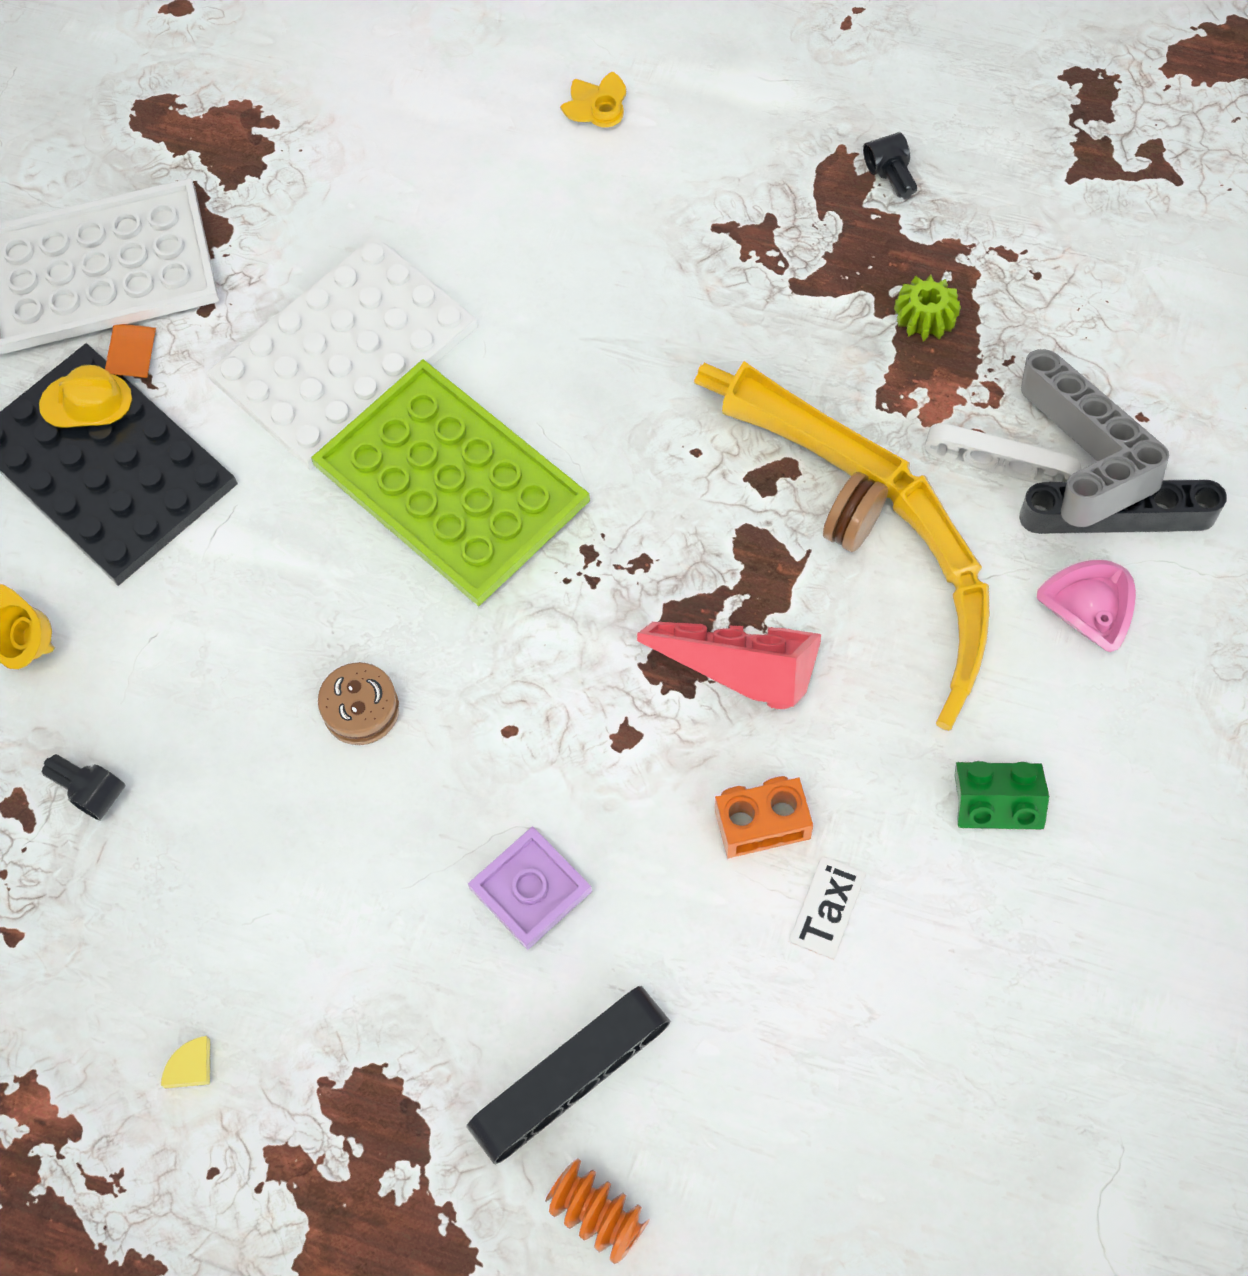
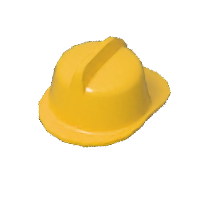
M80 366L72 370L67 376L54 381L46 388L39 402L40 414L47 423L55 427L68 428L111 424L121 419L129 411L132 402L131 389L123 379L110 374L100 366Z
M0 584V663L9 669L19 670L28 666L34 659L41 657L43 654L53 652L55 648L51 643V623L43 612L29 605L13 589Z

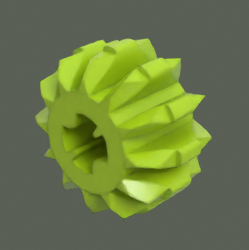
M930 274L926 281H922L915 276L911 281V285L903 284L898 299L895 300L894 310L895 314H897L898 327H907L908 337L919 333L923 342L928 338L929 334L940 339L944 331L951 332L952 328H954L961 306L959 305L960 301L957 300V289L947 288L946 279L935 282Z

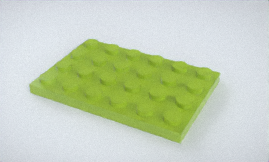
M424 359L418 362L311 457L313 465L478 607L590 502V495L585 489Z

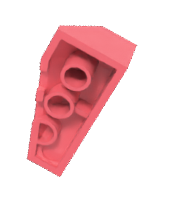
M652 622L637 633V641L752 700L767 702V705L771 708L787 709L794 707L807 692L821 643V634L768 627V634H746L743 631V626L730 625L729 628L707 632V627L703 624Z

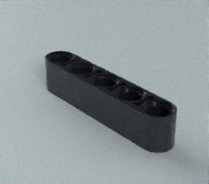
M1163 480L1159 491L1127 507L1128 510L1123 509L1093 525L1077 527L1067 523L1061 516V507L1067 482H1042L1034 484L1026 492L1019 519L1021 525L1026 530L1038 534L1203 531L1211 528L1216 522L1227 502V494L1219 483L1212 480ZM1156 503L1163 504L1167 506L1168 509L1162 508L1158 506ZM1198 503H1203V504H1205L1208 508H1204V507L1200 506ZM1034 506H1042L1046 508L1047 511L1038 510Z
M643 986L634 988L480 1110L468 1122L466 1128L493 1164L504 1161L657 1038L669 1026L670 1019Z

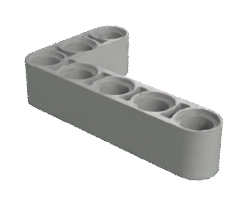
M1038 349L1030 352L1026 357L1021 384L1022 394L1098 461L1073 473L1068 478L1061 507L1062 518L1070 525L1087 527L1159 491L1169 459L1168 449L1058 354L1047 349Z

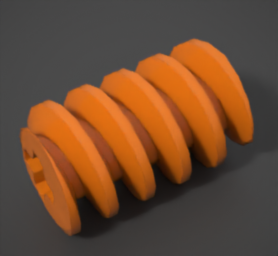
M577 1158L564 1170L547 1195L545 1202L552 1198L549 1213L556 1217L567 1210L564 1225L570 1229L582 1222L579 1236L584 1241L598 1233L594 1248L598 1252H602L613 1245L610 1261L614 1264L619 1263L634 1246L650 1219L643 1224L638 1222L642 1209L639 1204L625 1212L623 1207L627 1195L624 1193L612 1201L609 1200L610 1182L607 1181L597 1189L592 1187L596 1176L594 1170H591L583 1177H579L578 1171L581 1160Z

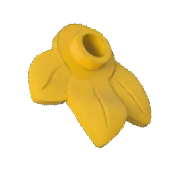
M615 72L608 73L602 79L599 86L574 79L571 85L572 100L562 104L560 109L566 117L573 121L592 122L599 127H612L623 118L624 108L622 101L626 96V86Z

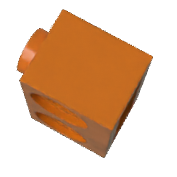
M785 776L774 777L765 781L763 786L746 789L745 786H735L724 790L720 796L715 797V814L727 859L811 839L813 822L800 777L789 780ZM778 803H786L794 809V812L787 816H781L776 814L772 807ZM742 812L748 814L752 818V822L740 826L734 824L730 817L735 813Z

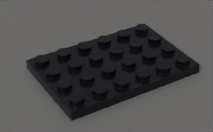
M85 343L0 411V473L119 586L238 483L234 475L123 375L116 376L123 379L131 389L132 402L129 411L121 419L107 425L68 428L55 427L47 423L40 414L39 402L42 393L51 383L67 376L72 370L80 366L95 365L105 369L106 360Z

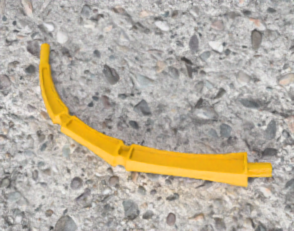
M743 361L735 375L705 362L703 365L701 364L694 383L724 396L722 413L724 415L767 429L797 443L832 463L850 476L856 472H861L867 475L869 479L883 483L888 487L887 498H890L893 502V511L909 523L925 541L938 561L947 582L953 583L956 588L952 595L958 616L959 646L957 664L950 684L951 692L936 721L938 727L950 731L967 696L970 695L981 667L987 643L990 616L989 585L981 582L978 578V573L982 569L981 564L952 523L927 477L924 475L918 477L912 475L910 462L825 415L745 361Z

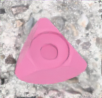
M1089 560L1069 566L1053 575L1038 589L1037 599L1090 641L1104 650L1112 652L1119 649L1130 627L1135 607L1136 590L1132 575L1123 566L1107 560Z

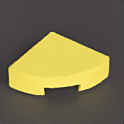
M207 1036L193 1039L174 1052L164 1068L161 1079L162 1087L166 1089L210 1084V1039Z

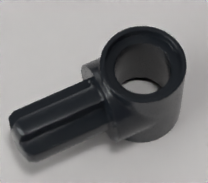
M901 132L864 143V160L872 175L879 174L881 178L888 179L896 195L904 200L909 199L912 194L917 192V184L907 168L910 162L909 146Z
M57 754L44 761L41 771L43 776L68 790V800L74 806L98 821H101L126 786L118 777L99 765L94 764L92 767L85 766L80 768Z

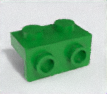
M956 762L954 776L959 800L957 815L959 828L1036 830L1045 828L1050 796L1042 763Z

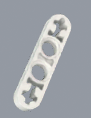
M946 423L932 425L925 442L926 451L934 457L1035 484L1042 482H1067L1073 473L1081 470V463L1073 456Z

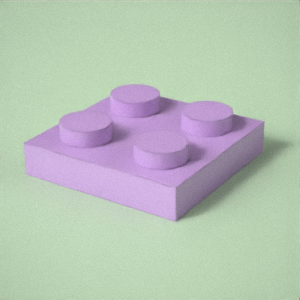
M533 826L468 883L469 889L527 950L592 892L589 883Z

